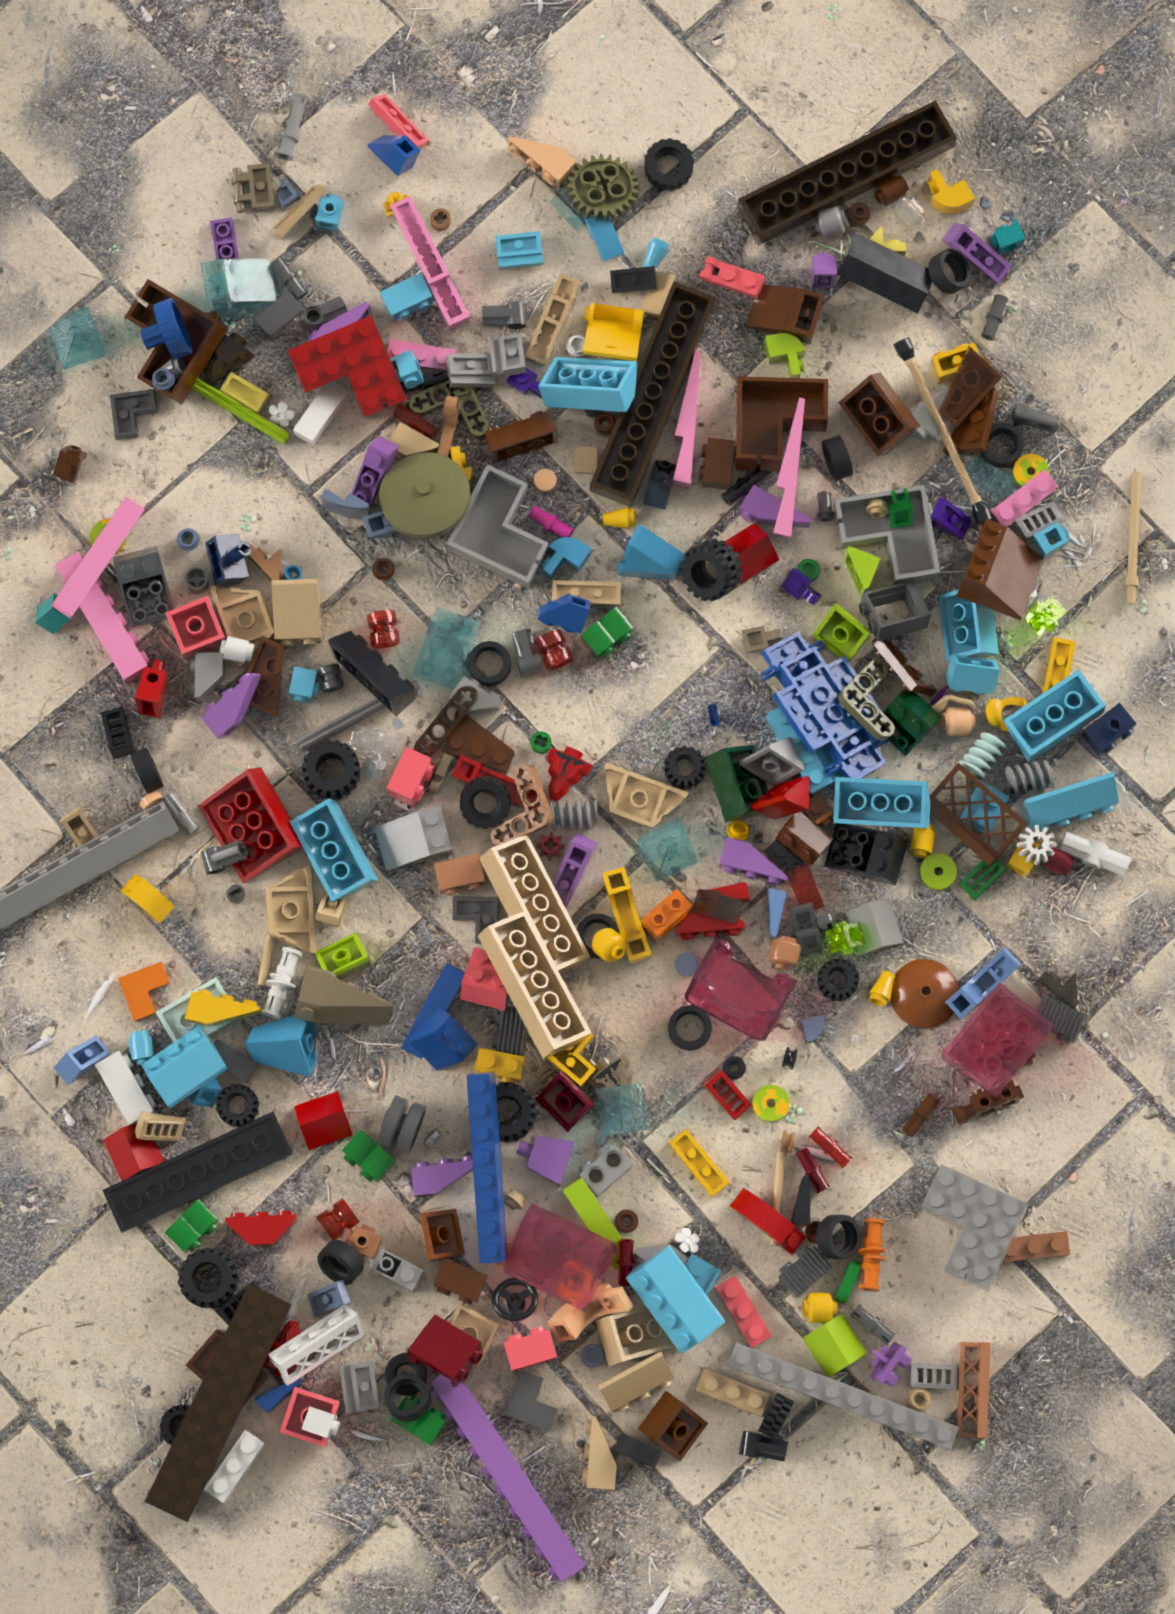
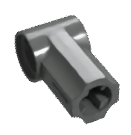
M339 296L318 306L312 305L307 307L303 313L304 327L310 332H313L315 329L319 330L323 324L348 312L343 299ZM311 316H317L319 320L316 322H311L308 320V318Z
M509 302L506 305L482 306L483 327L507 326L510 329L525 328L527 326L526 303Z
M522 629L512 633L521 677L543 672V664L540 654L536 650L531 629Z
M241 840L221 847L207 848L200 852L207 875L226 870L227 866L246 860L248 855L247 847Z

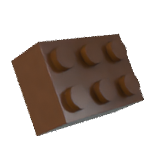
M882 373L869 375L838 402L877 456L889 454L921 427Z

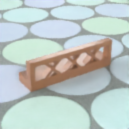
M960 1342L957 1427L959 1428L956 1437L987 1438L991 1343ZM965 1347L979 1348L978 1359L972 1364L965 1358ZM965 1362L969 1366L966 1370H964ZM977 1362L978 1371L973 1367ZM970 1369L977 1375V1382L971 1388L964 1381V1374ZM965 1386L968 1389V1391L963 1394ZM976 1386H977V1395H976L975 1392L973 1391V1389H974ZM969 1393L977 1399L976 1406L970 1412L963 1405V1398ZM964 1410L967 1414L962 1418ZM975 1410H976V1418L972 1415V1413H973ZM969 1416L976 1423L975 1433L962 1432V1422Z

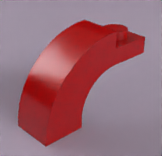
M745 1188L740 1191L729 1206L743 1219L760 1229L791 1255L795 1253L806 1238L788 1219Z

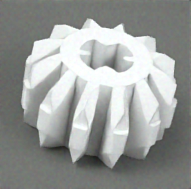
M1038 825L1033 827V831L1027 827L1025 828V834L1018 836L1022 842H1018L1016 847L1023 849L1019 853L1020 857L1025 854L1028 856L1025 862L1029 863L1034 858L1035 865L1039 864L1040 859L1046 863L1048 856L1055 854L1051 848H1055L1057 843L1050 841L1054 837L1053 833L1048 836L1045 834L1047 832L1046 827L1041 832H1039ZM1034 840H1036L1035 843L1038 841L1041 843L1039 850H1037V847L1035 849L1032 847Z

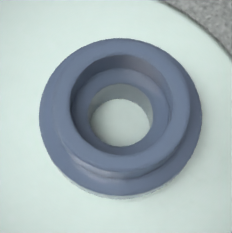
M160 368L153 374L152 383L158 390H168L175 382V376L169 369Z
M186 528L178 533L177 544L182 550L192 551L199 545L200 538L195 530ZM186 537L193 539L189 544L185 543L184 540Z

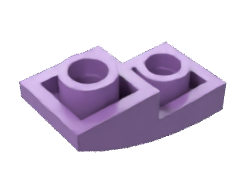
M233 218L210 221L217 265L240 262Z

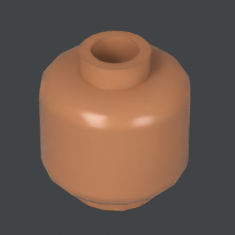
M779 936V939L772 941L769 961L775 964V969L788 971L789 967L797 966L801 946L796 943L797 939Z

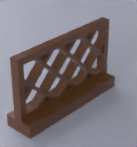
M957 763L930 795V813L988 865H994L998 861L1000 855L1028 824L960 763ZM959 770L966 776V786H954V776ZM979 787L983 791V801L971 802L970 788ZM966 788L967 802L955 803L954 789ZM950 789L951 803H942L936 798L942 790ZM996 802L1000 806L1001 816L988 817L987 803ZM984 803V817L972 818L971 804ZM968 804V818L960 819L956 815L955 805ZM952 805V811L946 806ZM1004 810H1005L1009 815L1004 816ZM1005 818H1014L1020 824L1015 831L1005 832ZM988 819H1001L1002 832L989 833ZM972 820H985V833L977 834L973 831ZM963 821H969V826ZM1011 834L1009 838L1006 840V835ZM991 835H1002V846L997 851L990 846ZM980 836H986V841Z

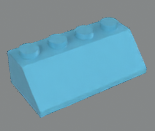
M555 357L538 386L545 407L627 412L635 397L637 362Z
M1077 670L1004 719V723L1019 751L1028 763H1031L1102 715L1106 705L1080 670Z
M779 707L767 713L766 720L777 740L780 741L791 737L804 765V770L797 773V776L800 778L808 775L810 779V798L818 792L820 793L834 786L836 777H844L839 770L830 776L826 775L827 772H824V767L832 764L833 760L825 748L822 747L810 754Z
M1114 772L1025 799L1020 808L1024 820L1028 823L1026 826L1032 831L1035 825L1039 826V832L1044 827L1049 831V827L1057 825L1058 828L1070 825V820L1079 818L1080 821L1092 818V813L1101 811V814H1106L1114 811V807L1119 803Z
M836 777L833 823L929 828L930 796L928 782Z
M327 799L289 821L332 902L357 893L378 881L374 870L336 800Z
M670 1245L634 1267L626 1277L627 1281L681 1354L699 1344L725 1322Z

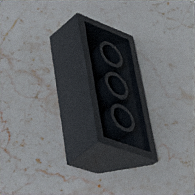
M856 232L837 268V275L917 314L932 284L929 268Z
M349 631L328 640L334 659L396 717L416 699L413 684L407 679L403 681L398 676L399 672L393 665L389 664L387 666L382 661L383 657L377 650L371 651L367 647L368 643L361 635L355 636Z

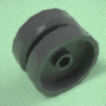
M395 1095L384 1116L378 1143L390 1147L393 1145L397 1135H399L396 1145L397 1150L409 1154L418 1136L427 1107L415 1102L411 1105L408 1113L405 1114L408 1106L407 1099Z

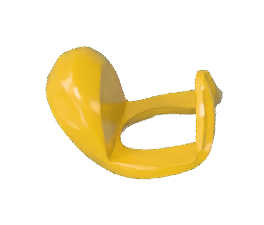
M1008 697L1003 700L991 699L986 705L987 719L992 726L1009 732L1002 721V709L1006 705L1024 707L1028 703L1021 697Z

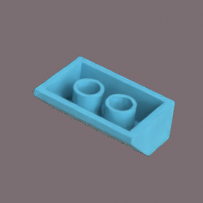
M958 590L938 596L946 662H950L951 654L977 658H987L999 654L994 611L992 609L956 596Z
M200 1025L142 1064L149 1080L169 1108H172L228 1069L215 1044Z

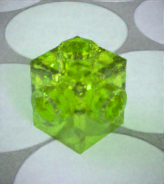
M1052 595L1044 602L1040 600L1035 602L1029 608L1031 612L1025 619L1040 636L1045 631L1049 633L1054 631L1060 625L1059 621L1067 612Z
M847 921L833 924L834 929L825 932L831 954L841 952V956L855 953L854 948L866 944L860 922L847 924Z

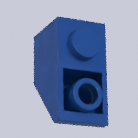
M383 135L370 142L367 146L397 176L413 168L421 151L406 135Z
M567 594L540 606L538 620L548 626L556 625L562 627L570 633H581L590 610V601Z

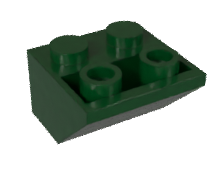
M906 689L899 693L883 712L895 727L894 733L888 740L905 756L914 749L942 718L917 693L909 692ZM884 726L881 727V732L886 730Z

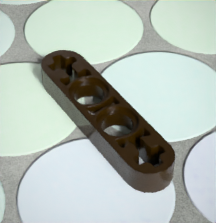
M468 685L459 688L417 740L414 750L421 753L422 747L420 745L427 744L431 739L434 742L428 747L430 752H426L423 755L432 757L478 699L477 690ZM470 691L469 697L472 700H467L462 705L457 704L464 698L462 692ZM450 707L456 708L459 713L456 720H451L447 716V711ZM436 725H441L444 728L445 733L441 738L436 737L433 733V728Z

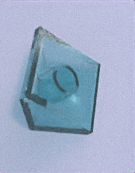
M641 1083L595 1089L601 1135L624 1134L647 1129Z

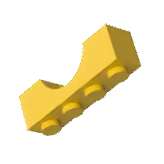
M625 867L602 873V879L619 934L626 940L625 954L628 964L650 959L651 951L637 913Z

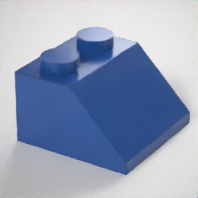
M440 1007L407 1040L436 1071L462 1062L479 1045L451 1015Z

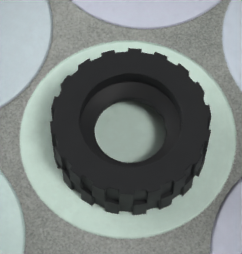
M668 138L653 143L652 147L647 150L644 162L645 175L648 177V181L654 184V187L661 188L664 191H674V189H680L684 184L688 183L689 178L692 176L694 159L687 145L681 143L680 140ZM667 154L674 155L680 162L679 170L672 175L663 174L658 168L659 159Z
M492 776L473 778L470 783L465 785L464 790L461 792L460 811H462V816L470 825L472 824L476 828H494L496 825L503 823V820L507 818L510 811L511 798L509 790L506 789L504 783H501L497 778H492ZM480 792L492 793L497 801L495 809L489 813L479 812L474 806L476 795Z

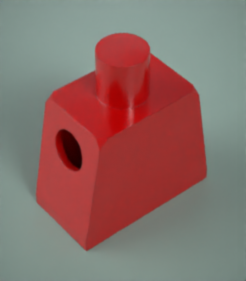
M153 660L151 668H143L135 697L138 714L161 718L168 688L167 672L164 671L166 663L164 661Z

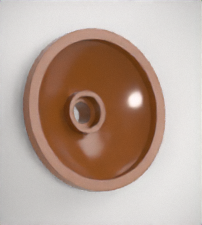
M918 959L905 964L895 974L890 1001L895 1013L905 1023L917 1028H933L946 1022L954 1013L945 1002L959 990V986L955 976L945 965L935 960ZM928 988L930 990V994L924 995L922 993V989Z

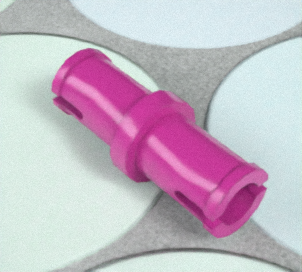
M534 506L529 514V518L544 526L547 532L552 531L562 538L571 537L574 532V528L558 520V516L550 515L538 508V506Z

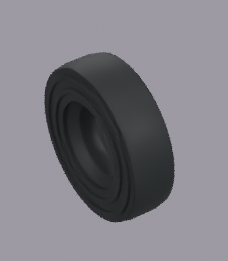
M408 1353L394 1356L385 1368L387 1385L393 1378L397 1377V1371L403 1365L413 1367L415 1375L424 1380L425 1383L427 1380L425 1364L419 1362L417 1365L409 1361ZM408 1385L400 1388L396 1394L410 1396L420 1390L413 1385Z

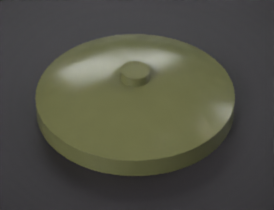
M427 452L407 456L395 463L384 476L379 491L380 506L387 522L401 534L418 539L438 537L454 529L465 517L471 500L469 482L463 469L455 461L444 455Z

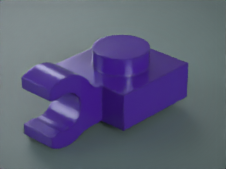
M527 367V373L510 375L506 380L507 384L522 394L526 395L530 390L542 399L538 387L540 382L536 381L538 375Z
M796 568L791 570L780 586L797 600L804 596L812 605L817 603L822 596L810 587L813 580Z

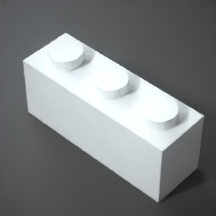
M117 1051L95 1064L129 1125L137 1123L140 1111L156 1113L153 1109L156 1103L150 1093L145 1095L142 1090L145 1084L139 1074L134 1075L130 1069L134 1065L127 1053L122 1055L120 1051Z
M244 1430L204 1490L222 1503H226L266 1443L248 1430Z

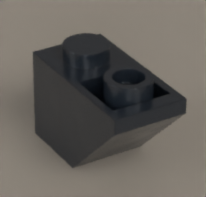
M655 459L647 484L644 505L666 509L676 464H672L667 460L660 461Z

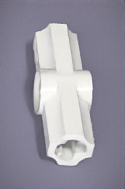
M1069 832L1065 833L1059 850L1080 859L1083 864L1089 867L1102 868L1122 877L1125 875L1131 857L1108 849L1109 847L1104 843L1096 840L1088 841Z

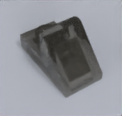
M698 889L692 912L736 924L743 901L721 895L720 891Z
M1045 971L1037 980L1064 1005L1073 1009L1078 1005L1076 973L1070 977L1064 986L1060 983L1061 979L1053 972L1048 973Z

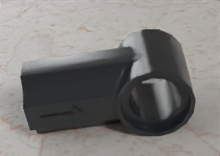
M743 1431L739 1455L754 1458L763 1457L784 1462L788 1441L774 1440L764 1437L763 1434Z

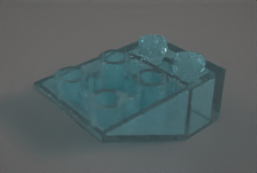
M220 259L201 263L210 312L211 310L223 312L276 301L269 259Z
M437 606L413 675L454 690L460 681L469 654L480 631V622Z

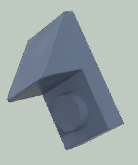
M382 511L362 516L369 539L391 538V533L397 532L387 522Z
M343 1280L307 1294L314 1316L325 1314L350 1303Z

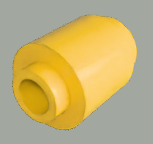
M929 824V828H913L909 850L913 852L914 856L926 858L927 855L932 854L936 835L934 825Z

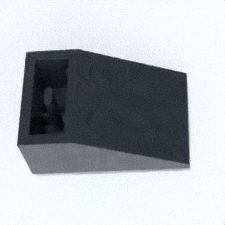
M836 823L832 836L834 839L830 843L824 866L875 882L896 886L908 841L898 834Z

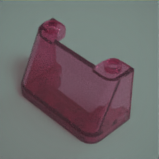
M716 937L688 986L685 1000L690 1005L700 1007L708 1015L757 1041H765L798 981L786 973L776 974L773 979L732 958L734 950L731 944Z

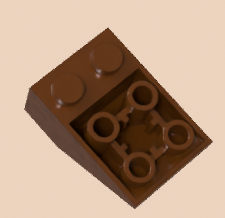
M763 284L758 298L753 300L746 326L772 334L788 333L797 337L801 342L811 345L824 295L801 288Z

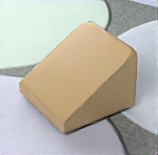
M575 447L574 473H595L597 469V447Z

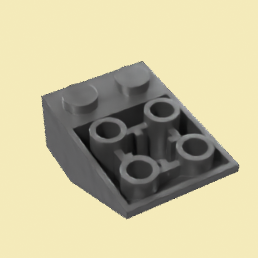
M158 546L113 557V564L131 627L167 619L166 612L173 610L174 607Z

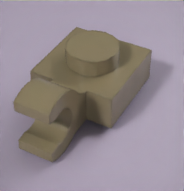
M764 626L742 630L746 654L765 650L769 647L768 642L783 640L781 629L765 632Z

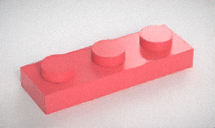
M385 94L372 98L368 103L375 115L380 117L396 135H406L419 149L427 145L429 140Z
M736 1276L715 1287L751 1348L771 1337L770 1332Z

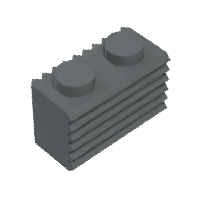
M1044 996L1031 1023L1036 1025L1035 1030L1044 1034H1048L1049 1031L1057 1035V1040L1069 1044L1070 1041L1073 1043L1076 1041L1087 1015Z
M507 1006L505 1011H497L495 1025H499V1032L493 1036L492 1048H496L498 1052L524 1057L528 1030L516 1007Z
M806 1246L797 1254L799 1259L792 1264L788 1261L779 1269L782 1273L778 1276L779 1280L795 1298H798L832 1268L815 1246L811 1249Z

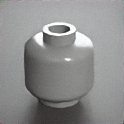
M837 206L819 211L818 219L814 220L817 233L821 232L825 238L842 235L845 233L846 227L849 226L845 210H841Z

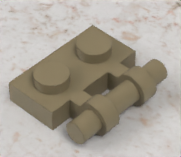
M270 163L248 165V174L242 175L241 168L232 169L231 183L235 190L233 202L236 205L237 213L246 212V203L252 204L253 211L275 208ZM244 184H249L250 193L244 194Z

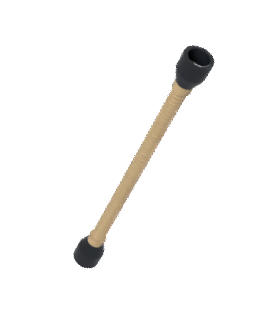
M907 337L894 343L893 346L897 355L913 373L912 376H914L913 378L917 386H919L918 389H920L923 400L926 402L928 410H930V415H932L933 421L936 423L938 431H940L939 434L942 436L944 444H946L945 447H947L946 449H948L949 455L952 457L951 460L956 465L955 468L958 470L960 478H962L961 481H963L962 483L966 491H968L967 494H969V501L972 505V515L976 524L979 525L984 523L986 519H992L993 515L989 507L981 500L973 484H971L972 481H970L971 479L967 471H965V466L961 463L960 455H958L951 436L948 434L946 426H944L945 423L942 421L940 413H938V408L934 400H932L930 392H928L929 389H927L928 387L924 379H922L923 376L918 371L914 347L910 338Z

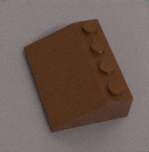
M986 519L956 596L1021 621L1043 558L1007 526Z

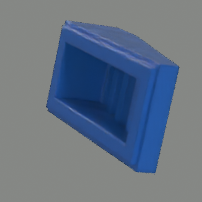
M299 1378L288 1386L283 1383L261 1394L255 1400L267 1413H270L293 1392L294 1387L301 1385L303 1380Z

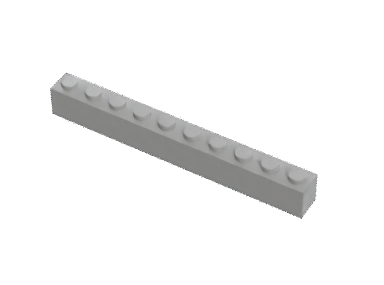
M163 800L0 890V930L8 929L12 926L13 922L19 919L28 918L33 914V911L40 907L44 908L51 905L58 897L71 894L78 886L91 883L96 876L102 873H109L116 865L132 860L141 851L152 849L159 841L172 838L179 829Z
M737 1342L727 1366L947 1450H951L959 1428Z

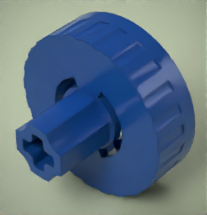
M169 298L154 304V313L158 324L140 330V335L146 349L149 350L166 343L169 352L175 360L192 354L191 339L175 301Z

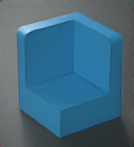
M215 1077L188 1097L192 1105L213 1107L222 1089Z

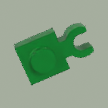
M907 488L903 489L904 494L901 497L896 496L895 490L891 491V497L895 503L888 504L891 529L913 526V506L911 502H908L909 493Z

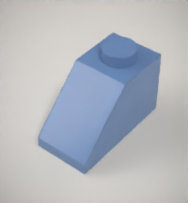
M94 1036L66 1052L54 1066V1069L67 1085H70L92 1070L96 1063L109 1056L110 1051L97 1036Z

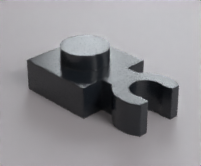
M778 839L764 850L779 868L785 864L789 875L792 877L796 876V873L792 870L793 865L797 864L802 869L805 867L804 862L800 859H795L793 857L795 853L784 846Z

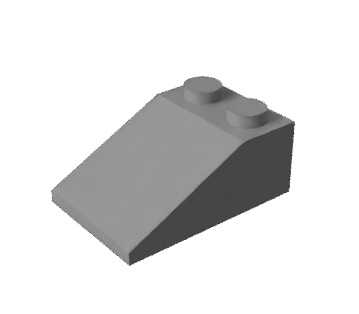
M440 805L420 810L374 827L386 872L453 854Z

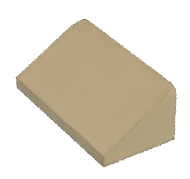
M656 271L657 289L647 290L640 310H644L645 315L658 319L673 281L675 282L676 275Z

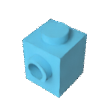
M294 666L289 695L290 698H293V701L306 704L307 701L313 702L314 696H318L320 683L317 682V671Z

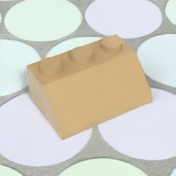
M660 1351L598 1385V1388L611 1412L616 1410L619 1414L630 1407L629 1402L637 1398L638 1402L650 1397L649 1391L658 1387L660 1391L672 1384L670 1380L674 1376Z

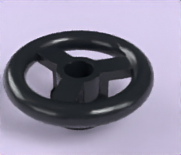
M523 1278L504 1280L495 1288L492 1295V1306L497 1315L513 1322L522 1321L531 1316L536 1310L539 1301L535 1286ZM511 1285H521L527 1288L520 1293H510L505 1290L506 1287ZM499 1296L506 1299L507 1308L511 1314L502 1310L499 1305ZM531 1296V1304L526 1311H524L526 1308L525 1299ZM513 1300H519L517 1303H512Z

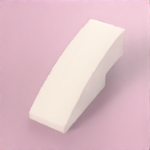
M335 382L326 384L293 429L294 435L314 446L324 429H327L350 391Z

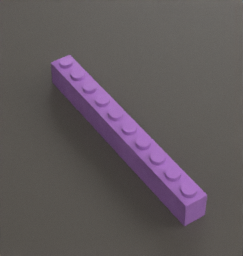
M442 1374L432 1380L431 1384L433 1387L430 1388L431 1393L436 1400L441 1398L446 1405L443 1411L449 1420L454 1418L459 1425L455 1429L462 1440L467 1438L472 1446L468 1449L476 1460L480 1458L485 1466L482 1470L489 1480L494 1478L498 1484L495 1490L502 1500L507 1498L511 1504L508 1510L514 1519L520 1518L525 1525L521 1529L528 1540L533 1538L538 1545L534 1549L541 1560L546 1558L550 1563L551 1567L548 1568V1571L554 1580L560 1579L563 1582L584 1568L586 1565L466 1383L460 1382L455 1388L451 1385V1380Z

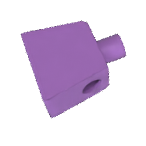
M536 1136L534 1145L520 1141L516 1154L529 1158L526 1166L528 1170L560 1186L574 1142Z

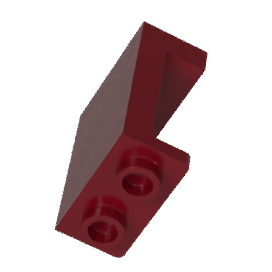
M435 1314L407 1350L409 1361L416 1365L422 1362L450 1379L451 1385L455 1388L460 1382L463 1383L467 1379L471 1367L474 1364L477 1365L483 1356L481 1341Z

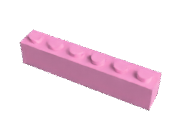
M79 552L74 553L55 565L65 584L84 558L81 557ZM98 578L79 607L127 684L142 675L143 668H148L147 664L150 660L144 650L138 651L135 646L139 643L132 631L127 633L124 628L127 622L121 612L115 613L112 607L116 604L109 593L104 595L101 590L104 584Z

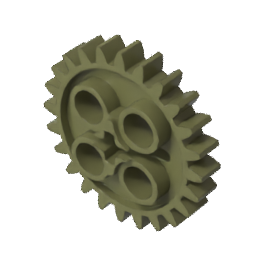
M600 154L599 159L591 155V161L589 162L583 158L582 165L576 163L575 170H571L570 177L567 178L568 200L572 201L573 208L578 207L579 214L585 211L586 218L590 217L591 214L594 215V221H597L599 216H602L604 222H606L607 216H610L612 220H615V214L623 217L624 210L630 212L631 205L635 206L636 198L639 195L638 176L633 175L634 168L627 169V161L620 164V157L613 161L611 154H609L607 159H604L602 154ZM596 172H599V174H600V176H601V183H602V185H599V184H600V178H599V176H598V174H597ZM604 190H606V197L609 203L606 202Z

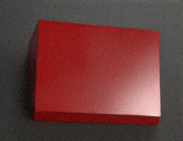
M755 522L725 541L726 546L731 545L734 547L732 549L734 553L738 552V560H742L743 565L740 566V569H743V575L740 576L742 578L741 584L779 561L769 536Z
M808 775L773 786L750 806L751 809L774 820L808 810L810 785Z
M338 1091L294 1106L308 1150L353 1135Z
M137 1123L122 1127L103 1139L121 1181L164 1162L155 1140L137 1139L134 1133Z

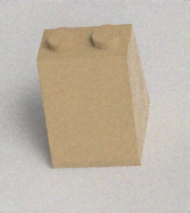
M318 579L271 580L275 641L283 644L284 647H293L297 643H303V646H316L317 643H322L321 598Z

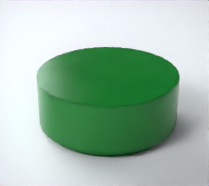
M804 559L797 567L799 571L813 581L819 576V564L813 559Z

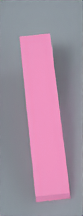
M411 196L390 205L448 329L452 330L469 322V314Z
M695 350L674 441L680 442L682 445L673 478V486L689 490L691 486L701 351Z
M799 398L776 484V488L784 490L773 535L791 539L805 405L804 398Z
M128 497L124 498L51 605L52 607L71 619L145 510L143 507Z

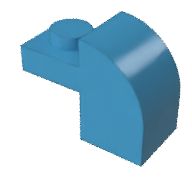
M571 537L555 540L549 546V552L553 554V557L549 555L542 565L544 567L543 575L551 580L563 562L579 572L592 555V549L578 539Z

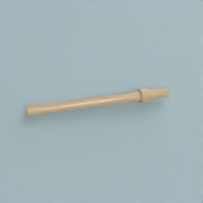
M1132 472L1128 573L1125 577L1127 605H1135L1136 588H1138L1139 577H1137L1141 472Z

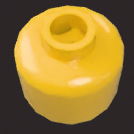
M605 928L593 936L592 949L595 954L606 962H615L623 957L626 950V940L615 930Z
M827 1292L809 1293L802 1301L803 1317H807L810 1323H827L832 1320L833 1315H837V1301H833L832 1296Z

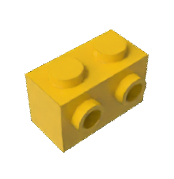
M975 342L961 344L953 350L947 352L946 350L940 351L932 356L930 366L937 385L953 380L968 346L978 353Z
M479 1048L474 1071L475 1073L495 1071V1078L502 1079L501 1082L521 1083L525 1057Z

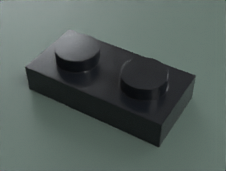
M655 266L610 270L612 293L657 289Z

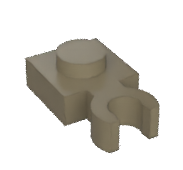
M444 753L442 759L438 757L433 770L436 772L429 786V792L438 795L453 763V756Z

